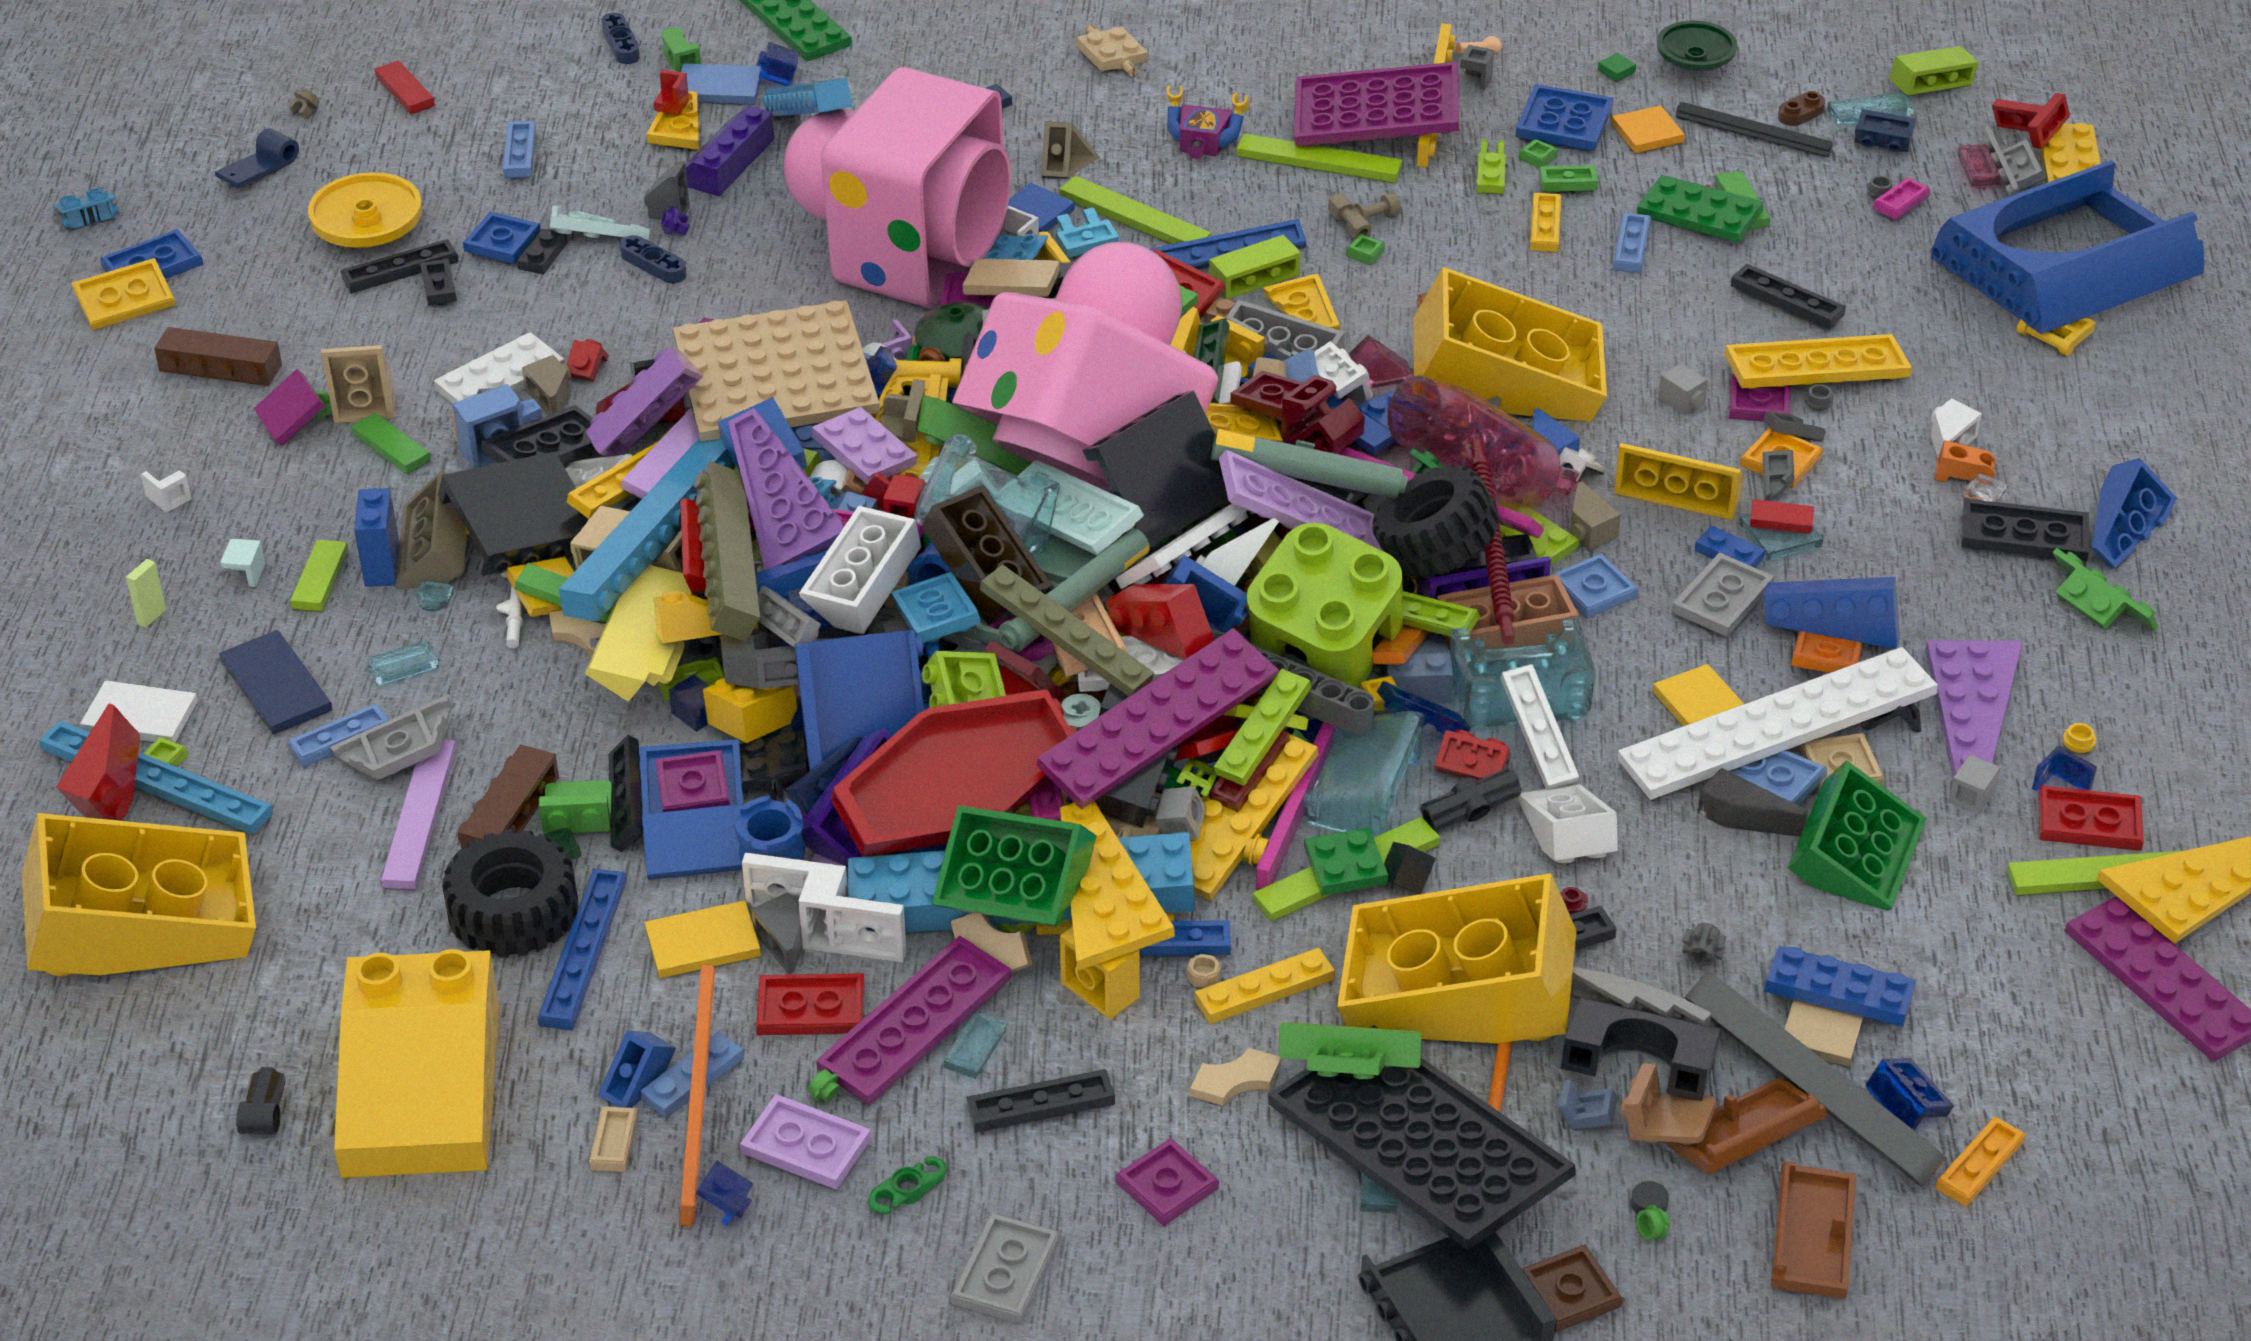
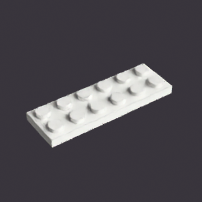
M1230 504L1120 574L1115 580L1120 588L1123 589L1132 583L1144 584L1152 579L1150 575L1152 572L1155 577L1163 574L1172 568L1170 561L1173 560L1174 564H1177L1183 555L1187 557L1192 555L1189 550L1191 547L1195 552L1211 542L1208 536L1211 535L1215 539L1229 531L1228 523L1234 527L1247 519L1248 515L1246 512L1248 509Z

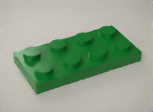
M1665 175L1659 177L1637 206V214L1649 215L1653 220L1740 243L1763 211V201Z

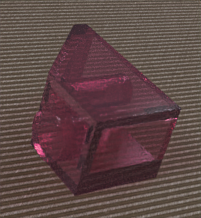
M1369 334L1349 353L1353 362L1357 365L1361 364L1367 370L1370 388L1410 382L1414 379V374L1407 361Z

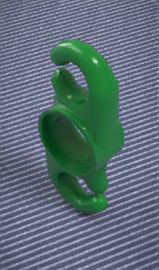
M927 1156L924 1159V1163L928 1166L938 1167L937 1172H924L923 1163H917L914 1167L897 1169L890 1178L872 1189L868 1198L870 1209L880 1215L889 1214L891 1212L890 1206L877 1203L878 1199L884 1197L892 1199L891 1205L893 1208H898L902 1203L912 1204L919 1201L926 1192L944 1180L948 1170L946 1163L941 1158ZM911 1180L918 1184L912 1190H902L898 1187L901 1182Z

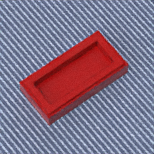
M1752 499L1749 527L1811 534L1814 506Z

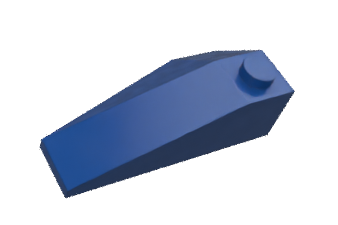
M2141 458L2113 465L2101 487L2092 550L2110 569L2116 568L2135 550V546L2140 541L2147 539L2155 527L2162 525L2167 520L2177 499Z

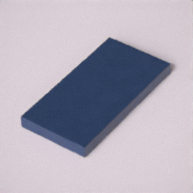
M279 630L219 653L221 663L272 734L333 710L331 701Z

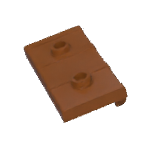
M1779 1077L1738 1098L1731 1094L1725 1096L1724 1104L1715 1109L1704 1139L1700 1143L1684 1145L1677 1142H1666V1144L1704 1173L1711 1175L1743 1157H1748L1754 1154V1152L1780 1139H1784L1816 1121L1826 1118V1107L1819 1103L1812 1094H1805Z
M1791 1161L1782 1163L1771 1276L1772 1288L1837 1298L1847 1297L1856 1174L1796 1165V1162Z

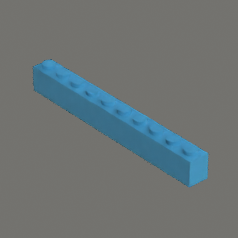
M847 78L765 90V96H762L764 110L772 112L773 116L820 113L852 107Z
M699 438L559 588L563 616L598 622L664 547L670 543L681 530L680 500L687 498L696 502L697 489L694 488V482L699 471H704L709 461L734 470L735 463L721 439L700 442Z

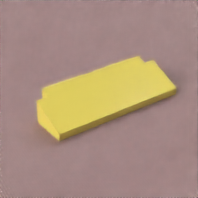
M648 565L641 575L636 578L615 602L585 671L587 676L628 702L645 681L655 686L658 681L668 684L672 680L685 645L683 641L662 643L656 631L653 598L661 597L662 593L667 591H680L681 593L692 594L687 583H685L686 580L682 572Z

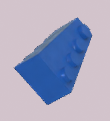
M1896 577L1767 583L1764 592L1766 625L1888 648H1898L1900 629Z

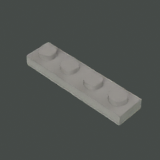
M762 585L758 593L760 610L758 622L794 648V643L816 641L821 624L775 591Z

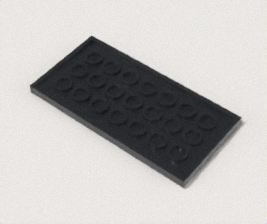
M1422 1058L1419 1068L1384 1066L1380 1074L1374 1075L1372 1079H1357L1353 1077L1352 1073H1339L1337 1076L1325 1077L1318 1075L1317 1071H1310L1306 1068L1268 1093V1104L1466 1250H1470L1576 1176L1574 1163Z

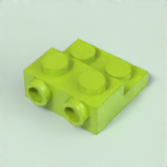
M936 651L923 667V681L926 684H930L932 690L929 702L930 708L1006 696L995 653Z

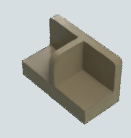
M913 379L909 396L898 394L885 396L881 424L900 441L915 443L921 400L923 395H925V380Z

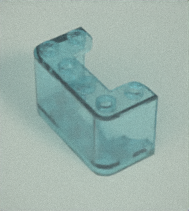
M1579 618L1563 619V629L1554 636L1552 632L1546 633L1545 645L1485 650L1483 638L1476 639V641L1472 640L1468 628L1452 629L1450 655L1453 682L1464 721L1468 726L1483 728L1519 724L1500 677L1502 672L1533 664L1556 721L1578 719L1590 711L1596 670Z

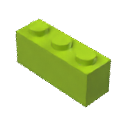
M1961 46L1895 56L1889 80L1906 95L1969 86L1973 83L1979 62Z
M1284 235L1209 259V275L1224 282L1225 289L1221 295L1224 299H1230L1300 276L1301 252Z

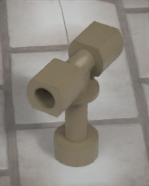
M1391 192L1382 195L1380 202L1364 207L1361 203L1353 205L1344 194L1339 193L1329 198L1328 210L1338 221H1346V231L1355 240L1360 234L1370 237L1371 225L1367 221L1368 217L1384 213L1387 217L1399 214L1401 203L1396 193Z

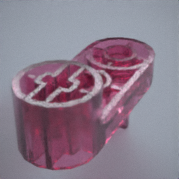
M1419 375L1405 380L1392 395L1388 407L1387 424L1391 436L1399 444L1421 450L1422 452L1426 450L1444 466L1453 465L1457 467L1460 465L1471 469L1470 463L1473 459L1471 441L1476 438L1483 441L1485 456L1490 462L1496 500L1523 508L1537 507L1546 501L1552 492L1569 496L1571 491L1576 492L1577 483H1579L1577 481L1579 472L1560 466V458L1556 447L1547 438L1474 392Z

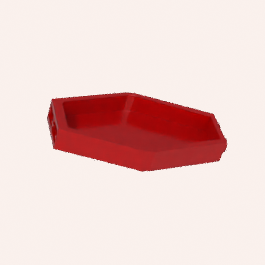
M1047 689L932 707L917 714L833 788L831 802L862 857L948 844L958 805L1014 814L1051 780L1036 765L1037 758L1077 732L1074 726L1067 724L1063 717L1062 705L1057 698L1053 699Z

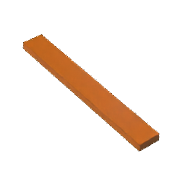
M701 964L680 1205L679 1225L692 1226L695 1220L715 978L714 965Z

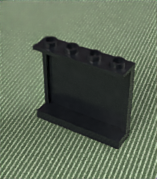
M1194 390L1173 396L1082 450L1088 462L1098 460L1114 495L1140 507L1144 516L1135 523L1134 528L1140 530L1149 542L1148 553L1162 547V540L1167 537L1172 539L1187 531L1185 526L1192 522L1197 524L1208 519L1211 516L1209 512L1214 508L1219 510L1232 504L1228 500L1220 462L1211 460L1215 433Z
M555 452L443 474L441 478L438 497L442 504H453L484 559L481 571L482 576L504 573L508 567L561 557H572L570 543L589 519L567 503L568 493L575 490L576 487Z
M1496 1231L1470 1250H1466L1456 1241L1447 1237L1377 1265L1373 1264L1367 1254L1362 1256L1361 1273L1358 1274L1360 1286L1366 1295L1370 1294L1376 1302L1380 1318L1384 1322H1389L1394 1330L1396 1341H1553L1556 1318Z

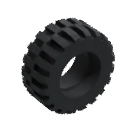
M1445 465L1444 468L1435 467L1429 469V472H1421L1414 475L1413 479L1407 481L1404 494L1399 493L1396 499L1386 497L1385 501H1381L1373 517L1372 531L1381 549L1399 563L1403 576L1413 579H1419L1422 576L1427 579L1433 578L1436 574L1443 575L1449 573V570L1465 565L1467 560L1475 558L1482 548H1486L1490 543V538L1494 537L1497 531L1499 513L1484 483L1475 471L1460 465L1457 467Z
M513 829L503 830L502 834L494 835V832L484 835V839L479 841L474 839L466 845L467 849H460L454 855L453 861L449 862L444 871L445 876L442 879V888L452 932L464 945L472 950L478 948V951L490 950L491 953L497 954L499 958H509L511 954H518V957L526 956L529 951L536 950L539 952L545 949L549 942L554 944L563 936L562 931L566 932L570 928L578 910L576 881L570 856L555 841L551 843V839L542 834L535 836L532 831L522 830L521 833H514ZM508 888L532 889L522 896L510 899L490 897L494 893Z

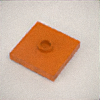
M1799 631L1791 666L1831 673L1859 663L1863 643Z

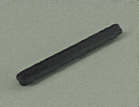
M1680 102L1676 110L1678 118L1825 157L1830 155L1833 147V142L1685 102Z

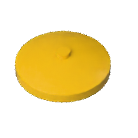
M378 172L358 173L336 179L318 190L309 203L308 215L312 230L323 240L344 247H372L394 241L410 232L422 216V201L418 189L402 177Z

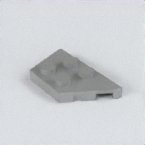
M447 695L442 696L330 746L336 759L377 780L394 775L398 771L415 763L425 761L440 752L452 704Z

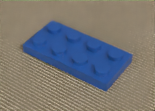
M1779 946L1766 979L1764 992L1903 1027L1914 993L1916 980L1907 978L1900 973H1887L1875 970L1865 964L1855 965L1839 961L1832 956H1819L1807 953L1797 947Z

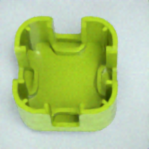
M1314 522L1295 527L1285 536L1248 588L1247 606L1251 644L1280 655L1285 653L1286 642L1302 650L1307 656V663L1315 671L1358 688L1372 671V639L1378 628L1380 635L1394 640L1403 625L1402 570L1399 563L1388 553L1327 524Z

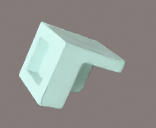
M230 539L221 559L222 568H230L236 571H246L249 587L257 586L265 567L261 541Z

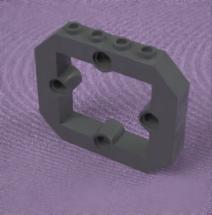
M886 606L878 611L864 634L836 628L818 612L806 613L821 624L816 641L836 637L910 630L898 609L886 608ZM758 622V629L752 631L747 642L721 634L720 644L725 683L758 689L799 685L795 648L793 646L770 648L771 644L787 642L760 622Z

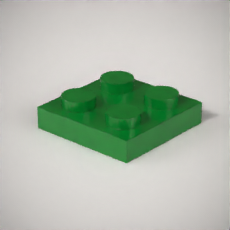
M1370 828L1304 839V850L1322 896L1388 884V873Z

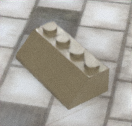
M442 470L404 504L395 586L399 589L445 587L454 578H459L466 568L465 551L468 546L466 542V527L453 504H442L438 497L442 475L447 474Z

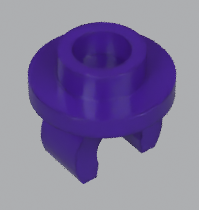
M671 207L668 211L665 210L663 212L660 226L663 227L665 234L670 235L675 231L680 235H686L690 227L686 223L688 216L679 213L678 208Z

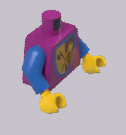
M1170 85L1167 87V100L1171 103L1167 113V129L1174 141L1180 142L1181 152L1188 153L1194 159H1199L1203 155L1217 156L1223 147L1230 145L1238 139L1244 119L1242 113L1246 112L1250 107L1247 95L1244 102L1238 103V93L1233 94L1232 103L1235 108L1233 113V110L1182 104L1179 107V103L1183 99V88L1180 86V93L1174 96L1170 94Z

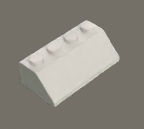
M858 506L799 592L800 597L834 627L864 634L921 548L916 520Z

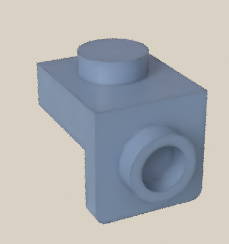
M1566 1080L1563 1083L1562 1093L1558 1096L1557 1104L1560 1114L1565 1116L1572 1130L1613 1124L1618 1097L1613 1088L1579 1093L1573 1081Z

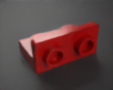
M1446 730L1434 767L1435 770L1480 780L1503 770L1506 763L1509 764L1511 759L1509 746H1506L1504 742L1498 739L1488 738L1486 741L1475 738L1473 734L1464 730H1456L1455 732Z

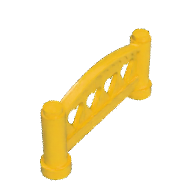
M950 358L949 362L909 360L885 362L884 380H888L879 398L880 413L874 414V418L881 424L885 396L889 394L902 395L904 393L902 387L905 385L912 386L913 379L925 380V396L947 401L948 387L958 388L961 381L962 358ZM917 431L915 443H903L917 454V463L910 468H919L923 471L929 465V461L932 458L939 457L940 447L925 441L926 434ZM893 475L887 477V479H888L889 481H891L892 478H893Z

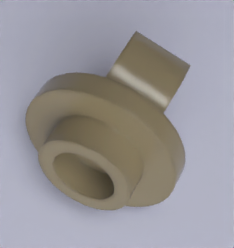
M307 89L302 91L296 90L294 92L296 98L290 102L289 109L295 114L299 110V113L304 118H307L311 114L312 108L317 109L319 106L316 101L317 96Z

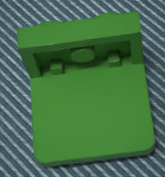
M609 780L547 784L545 786V796L539 797L543 835L611 831L612 783Z

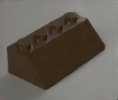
M984 485L931 506L921 527L988 625L1014 616L1013 613L980 590L981 581L1002 564L1045 594L1051 589V582Z

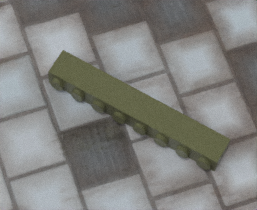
M709 461L705 470L699 471L694 482V488L697 489L696 505L699 508L697 521L701 528L699 540L702 542L703 548L701 553V559L704 560L703 577L706 578L705 596L708 598L707 615L710 618L711 630L747 642L760 619L746 492L741 472Z

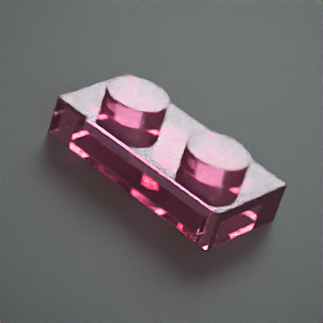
M1986 144L1959 146L1957 155L1972 187L1999 185L2000 174Z

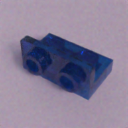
M1912 1058L1882 1059L1866 1083L1867 1089L1882 1106L1914 1131L1923 1118L1947 1117L1954 1107Z

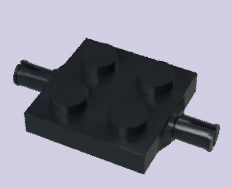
M780 729L768 733L767 738H757L748 743L740 744L741 780L745 792L757 789H770L771 799L777 800L778 794L780 800L784 796L783 785L797 781L809 772L804 730L787 731L780 734Z

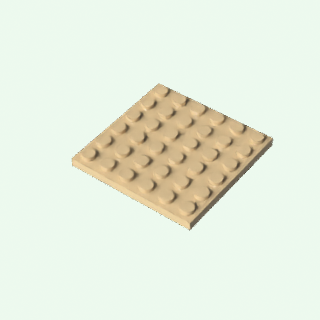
M847 300L831 301L812 306L804 305L799 308L773 310L768 313L747 314L736 318L715 319L711 322L673 327L677 349L703 375L688 391L700 442L721 439L718 421L772 397L790 427L825 422L859 407H862L869 414L880 413L879 400Z

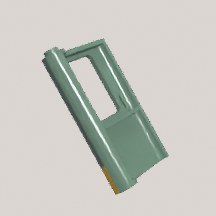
M1212 428L1215 438L1211 460L1219 461V457L1223 452L1228 450L1277 473L1393 499H1396L1399 493L1404 494L1408 476L1403 475V468L1314 449V443L1296 440V444L1292 445Z
M1134 527L1124 532L1120 539L1113 542L1111 546L1099 555L1084 550L1043 529L1024 542V545L1052 584L1051 591L1046 596L1070 613L1149 552L1147 538L1140 530ZM1020 617L1004 622L1000 625L999 629L978 624L972 626L968 631L953 633L987 644L990 641H995L1013 652H1020L1042 635Z

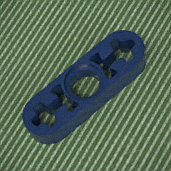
M620 13L604 15L601 18L602 31L616 60L622 64L637 62L640 59L639 45L624 15Z
M627 236L620 241V252L623 260L667 283L674 284L685 280L687 276L686 263L682 258L640 236Z

